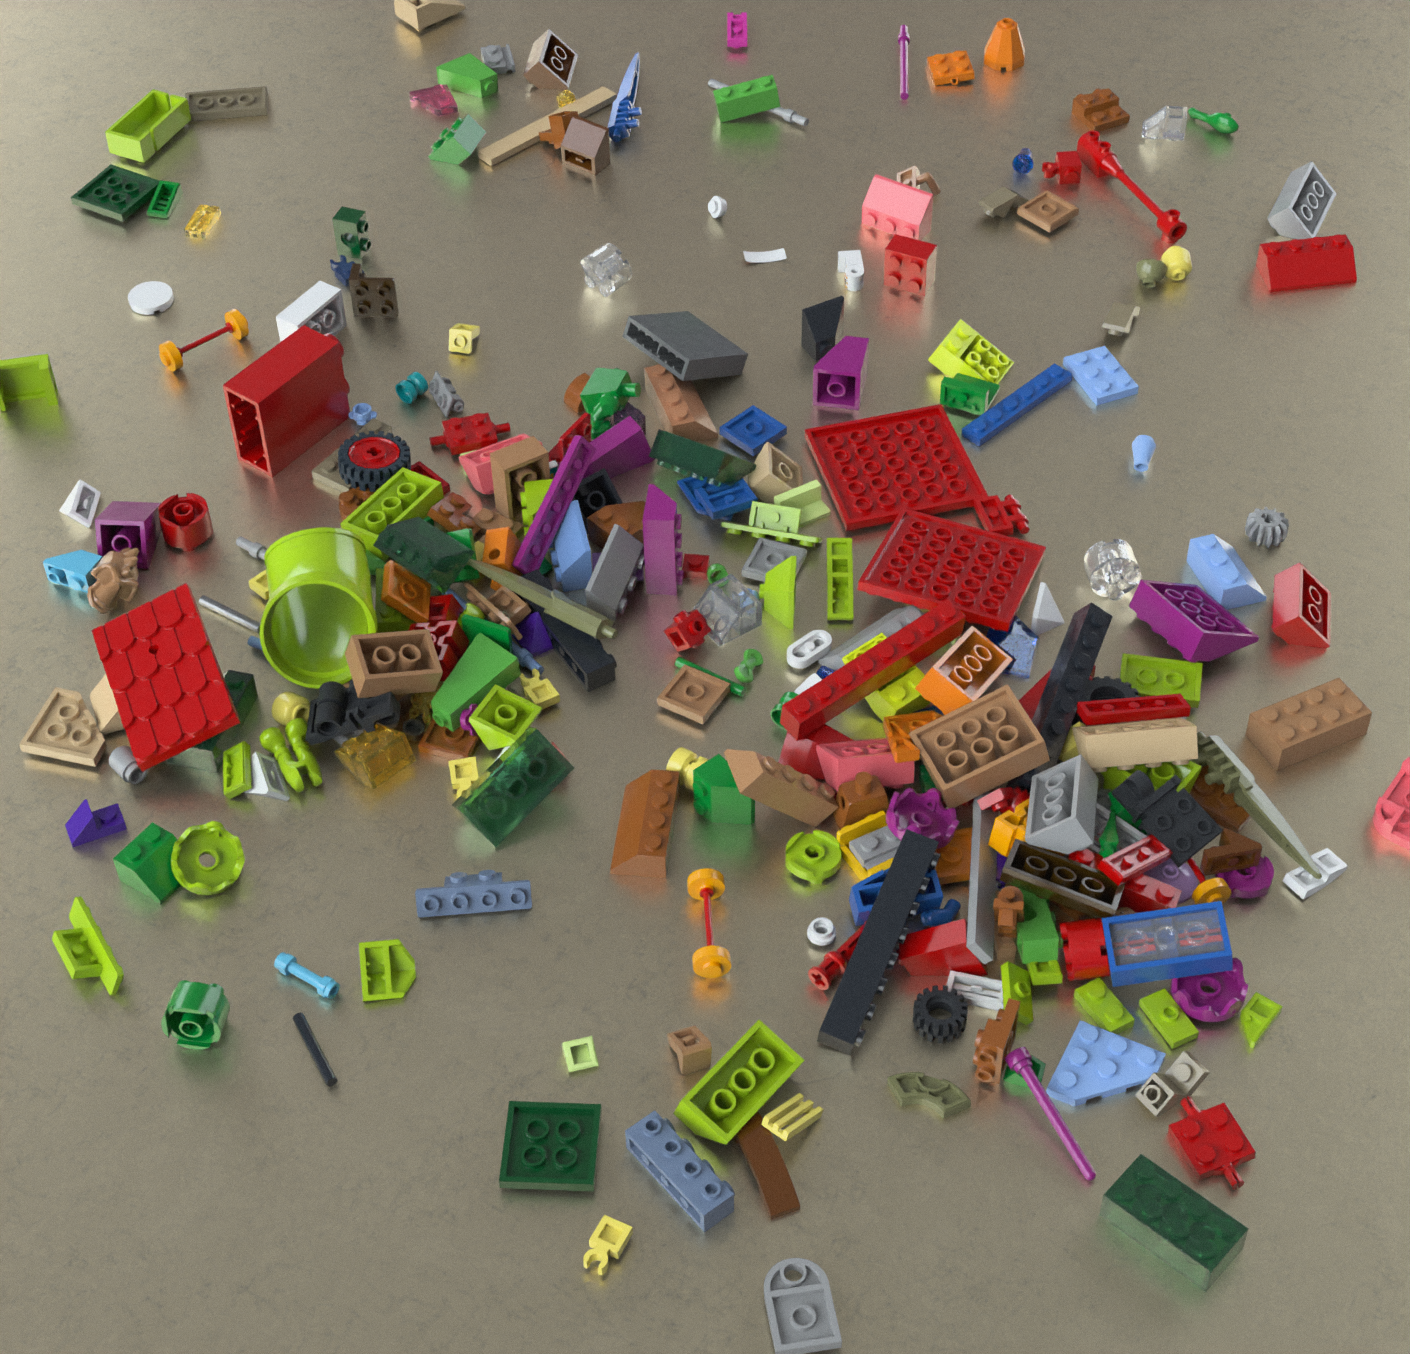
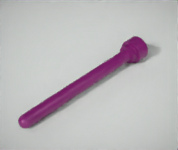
M1025 1046L1013 1050L1005 1057L1006 1063L1012 1071L1022 1075L1084 1178L1088 1181L1094 1180L1096 1178V1171L1032 1070V1056Z

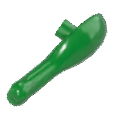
M1193 107L1188 110L1190 118L1206 122L1221 133L1231 134L1239 129L1238 123L1231 118L1232 115L1230 113L1216 112L1209 115Z

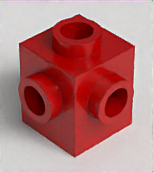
M697 609L690 612L686 610L679 612L672 618L674 622L663 630L677 652L691 647L693 649L698 647L705 641L704 636L711 631L705 617Z

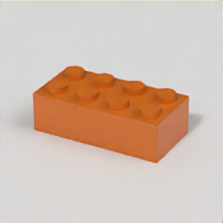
M971 626L932 666L915 689L921 693L924 699L933 703L946 715L979 699L1013 659L974 626Z

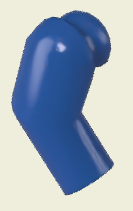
M949 899L943 909L932 908L923 911L920 917L923 925L930 927L950 923L959 912L961 904L955 899Z

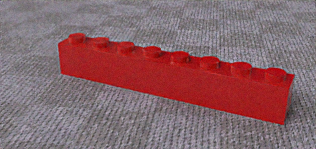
M949 599L945 600L783 704L780 724L796 741L801 740L962 635L966 616Z

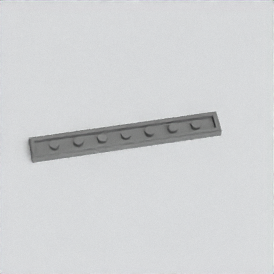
M988 792L975 797L973 803L966 947L984 964L993 960L995 920L993 904L996 893L997 851L990 847L988 842L995 818L998 817V812L994 813L992 809L981 810L977 800L988 795Z

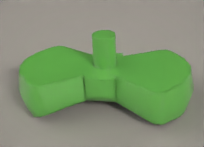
M755 649L745 650L744 660L734 669L735 676L740 682L751 683L754 680L752 672L754 667L761 666L764 662L759 651Z

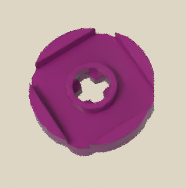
M1264 855V858L1260 856L1258 866L1244 868L1246 873H1251L1250 875L1240 874L1241 869L1215 874V878H1223L1231 889L1230 898H1255L1267 895L1273 881L1274 867L1270 859Z

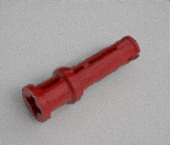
M866 921L836 951H830L825 954L824 960L818 966H813L808 971L809 979L817 988L827 990L831 986V981L837 975L844 974Z

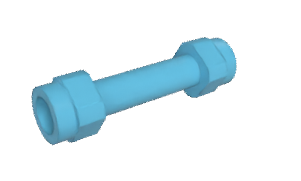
M282 952L275 959L274 967L284 975L293 974L316 987L317 993L324 998L333 999L337 995L340 984L335 982V979L327 975L322 978L298 964L296 957L291 954Z

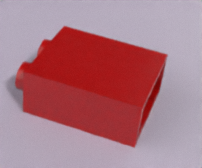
M303 325L223 384L238 460L273 478L349 418L348 394L350 387L345 379L342 364L344 349L335 336L329 333L323 335Z

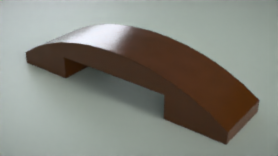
M757 1111L733 1138L735 1143L739 1142L759 1186V1195L770 1219H774L800 1210V1203L781 1153L770 1131L761 1125L763 1118Z

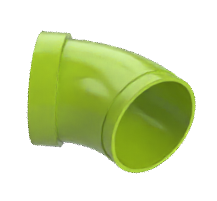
M311 528L288 534L270 545L264 555L269 600L260 623L262 650L270 665L282 677L297 685L319 689L323 683L329 681L340 684L347 683L352 680L345 656L351 635L372 634L378 631L365 543L357 534L340 528Z

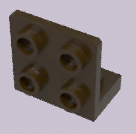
M352 263L349 286L354 316L398 317L399 309L395 279L369 278L366 276V273H362L361 264Z

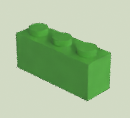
M773 75L713 91L721 123L781 107Z

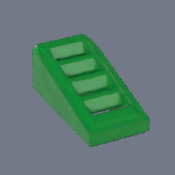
M160 180L147 215L168 219L183 195L181 184Z

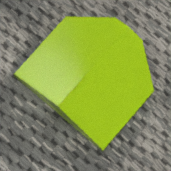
M399 939L360 942L359 954L363 1002L404 998L416 978L415 960Z

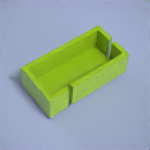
M154 89L151 90L105 131L109 152L145 163L155 151H158L191 121L187 98L176 95L169 96L168 93Z

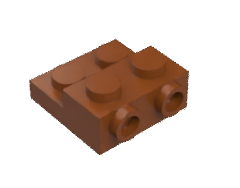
M1098 88L1093 93L1079 94L1073 99L1072 114L1090 130L1101 132L1129 123L1130 115L1119 106L1120 98L1109 88Z
M1008 998L1005 1010L999 1009L996 1020L988 1018L985 1029L979 1028L974 1045L977 1048L972 1064L977 1065L976 1078L983 1082L1000 1084L1007 1064L1005 1057L1011 1052L1016 1038L1020 1001Z

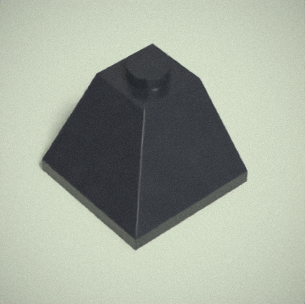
M843 296L802 309L801 346L814 361L822 359L841 341L844 322Z
M605 468L583 478L572 501L578 500L586 534H588L587 517L604 506L623 503Z

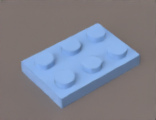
M1105 346L1063 358L1064 367L1072 373V377L1096 406L1138 394L1139 386Z

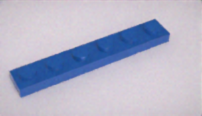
M1054 363L963 427L961 436L980 447L1071 382L1072 373Z

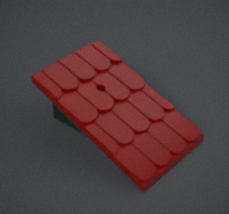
M187 583L92 630L100 660L103 663L110 688L113 691L133 756L142 772L240 723L194 596Z

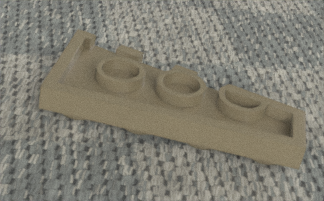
M373 418L354 435L359 437V433L362 432L369 435V431H374V434L384 431V435L392 433V426ZM338 448L312 470V477L336 490L347 492L353 489V487H351V484L347 485L339 474Z

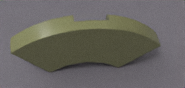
M906 1072L887 1077V1084L901 1106L910 1104L926 1105L936 1110L943 1119L971 1107V1100L959 1087L944 1078L940 1080L925 1076V1073Z

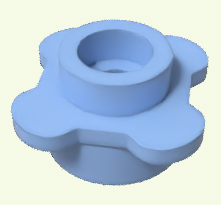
M367 403L356 404L349 413V418L357 421L358 425H365L371 419L377 417V413L372 411L371 406Z

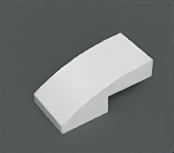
M1328 848L1311 855L1322 875L1320 879L1313 877L1303 867L1286 873L1283 882L1302 899L1318 892L1346 871L1348 865Z

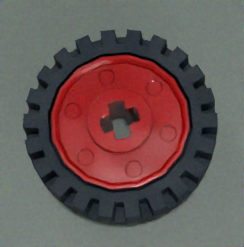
M369 431V435L362 432L359 433V437L353 435L350 437V440L346 439L338 450L339 474L347 485L351 484V487L355 489L360 486L362 491L370 488V492H375L376 488H380L402 467L411 470L410 448L405 440L401 441V437H394L392 433L384 435V431H379L378 434H374V431Z

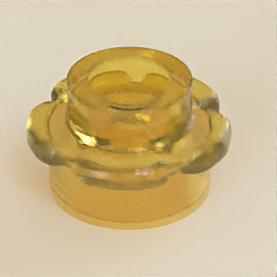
M564 90L556 96L557 104L560 108L574 103L576 100L574 94L568 90Z

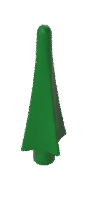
M1110 812L1107 825L1099 838L1101 848L1098 854L1103 856V858L1118 852L1117 844L1119 843L1116 829L1115 812Z

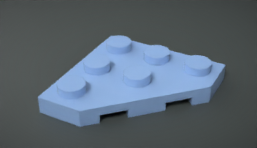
M1080 1020L1047 1086L1046 1092L1049 1097L1074 1107L1085 1104L1086 1100L1102 1096V1098L1123 1093L1126 1092V1088L1139 1084L1143 1086L1154 1072L1159 1073L1166 1053Z

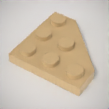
M57 687L54 688L19 744L22 752L96 767L107 748L105 739L97 728L96 722L89 709H87L80 692Z

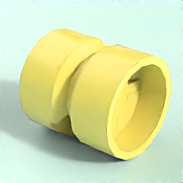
M680 747L670 757L666 770L679 771L680 785L685 784L687 789L694 792L693 770L709 759L702 756L698 758L696 753Z

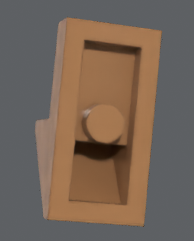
M695 1025L667 1034L669 1045L677 1053L682 1075L698 1072L711 1066V1042Z

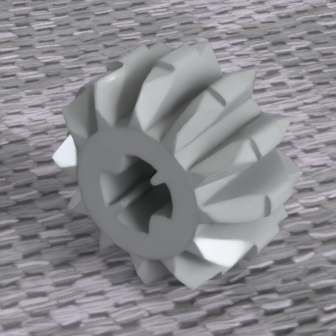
M1266 506L1263 510L1256 508L1247 517L1245 535L1249 536L1250 542H1257L1258 546L1262 544L1266 545L1267 548L1271 544L1278 546L1287 537L1288 519L1285 518L1284 513H1277L1276 508L1273 510H1269Z

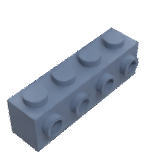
M654 1110L625 1130L626 1148L704 1233L734 1212L735 1193L731 1185L725 1180L721 1181L715 1175L711 1164L705 1159L701 1160L696 1155L692 1144L687 1139L679 1137L675 1132L674 1126L667 1118L662 1119Z

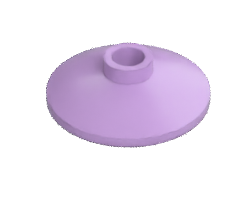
M1170 858L1143 873L1182 890L1178 904L1192 898V893L1198 886V879L1190 866L1184 863L1178 868Z

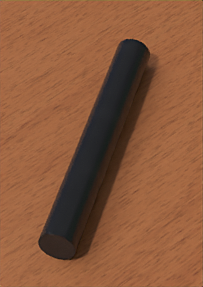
M301 1012L295 1014L293 1021L327 1086L335 1085L338 1080L304 1014Z

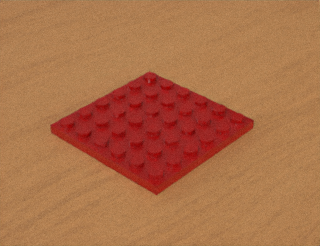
M942 404L805 429L804 437L846 531L894 522L902 508L931 515L973 507L974 499L988 497Z
M902 508L859 579L857 590L864 591L870 595L889 598L894 602H903L914 605L919 609L928 610L949 599L966 616L965 620L967 622L978 623L991 627L994 630L1008 632L1045 556L1046 546Z

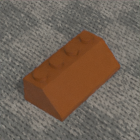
M652 769L625 786L610 874L667 878L680 797L679 771Z

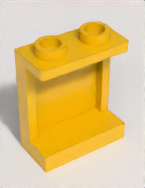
M884 810L876 814H870L863 820L847 825L837 832L841 856L861 881L882 869L884 871L890 868L894 859L893 857L867 871L849 849V841L887 826L886 812Z

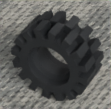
M938 985L932 986L931 992L927 987L923 989V994L919 993L917 995V999L914 1001L913 1023L915 1030H919V1035L922 1038L927 1034V1041L932 1042L933 1038H938L937 1043H943V1038H946L949 1043L953 1041V1035L958 1039L961 1036V1031H965L968 1005L967 1001L964 1002L962 994L957 996L958 990L953 988L951 992H948V986L944 985L943 990H938ZM934 1009H943L951 1013L952 1016L947 1019H936L930 1016L929 1012Z

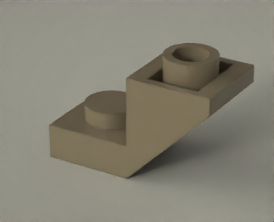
M1003 186L980 199L978 204L985 208L983 212L993 218L996 215L1005 218L1011 206L1016 208L1017 205L1021 206L1029 200Z
M1113 302L1102 328L1109 329L1108 334L1121 336L1122 332L1129 333L1133 316H1139L1140 307Z
M1183 1051L1165 1074L1154 1072L1135 1096L1156 1117H1159L1179 1104L1183 1098L1191 1096L1210 1072L1190 1052Z

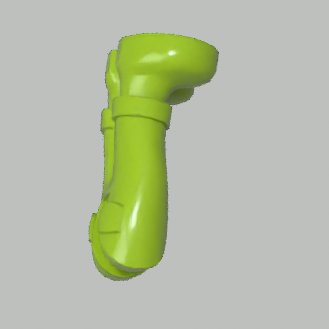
M302 718L291 720L285 728L286 739L293 748L292 750L298 759L297 762L294 761L289 749L286 747L285 739L280 729L276 727L267 728L261 733L259 738L262 747L274 754L285 779L298 793L305 790L301 778L302 775L308 774L314 787L322 784V772L319 763L305 742L308 724Z

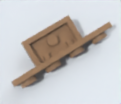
M468 582L463 584L468 591L465 596L471 604L478 606L482 610L484 616H488L493 623L510 628L511 634L517 640L522 638L515 625L523 621L525 616L531 612L529 606L522 599L504 586L486 599Z

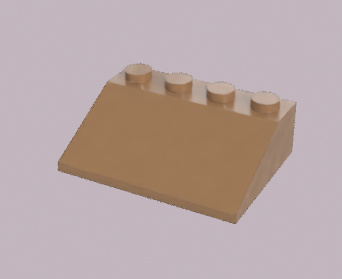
M1008 684L909 732L913 744L920 749V757L936 788L941 792V797L948 808H955L1050 761L1044 739Z

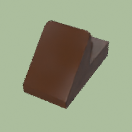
M1222 828L1219 846L1204 849L1200 869L1204 876L1258 866L1263 847L1257 841L1227 828Z

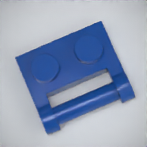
M741 475L733 476L732 480L707 488L699 487L694 489L697 502L703 505L712 520L751 508L752 501L758 502V498Z

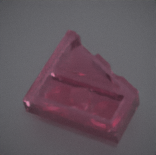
M438 84L434 87L409 92L412 102L415 100L420 101L421 107L432 111L437 116L458 112L457 104L447 84Z

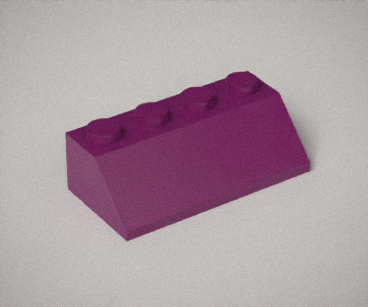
M654 484L648 485L643 514L646 594L677 596L678 585H683V570H679L683 563V552H678V548L681 549L682 533H678V530H681L682 515L677 514V503Z

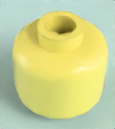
M1172 246L1163 253L1161 261L1167 265L1168 269L1165 275L1167 278L1178 281L1190 274L1192 263L1187 249L1180 246Z
M292 691L283 692L278 695L272 704V717L277 723L284 726L296 718H302L308 722L310 702L307 698Z

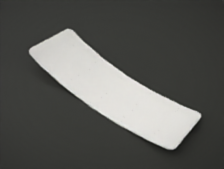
M784 248L765 252L743 251L747 262L765 263L787 258Z

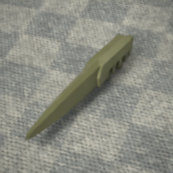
M468 557L462 558L465 563L490 579L544 608V613L599 640L608 637L614 640L617 637L618 630L612 628L614 621L601 613L595 612L591 608L585 607L581 603L574 602L573 599L567 598L564 593L558 590L551 591L493 565Z
M1202 731L1198 732V759H1191L1190 761L1198 765L1200 764L1202 767L1209 766L1208 774L1205 775L1206 783L1208 785L1214 783L1218 785L1225 784L1223 791L1226 794L1234 793L1233 800L1239 807L1242 806L1253 820L1293 860L1313 877L1320 879L1322 875L1313 859L1278 809L1255 783V776L1218 735L1207 737Z

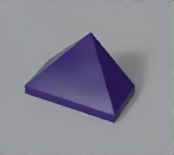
M539 612L528 614L523 621L515 625L522 638L517 640L512 634L511 636L521 648L528 650L533 657L553 649Z

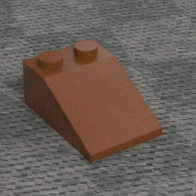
M636 501L604 506L587 517L588 539L603 550L614 524H617L644 545L643 514L646 502Z

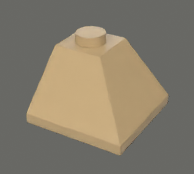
M767 442L748 472V486L756 497L765 503H774V496L803 485L802 467Z

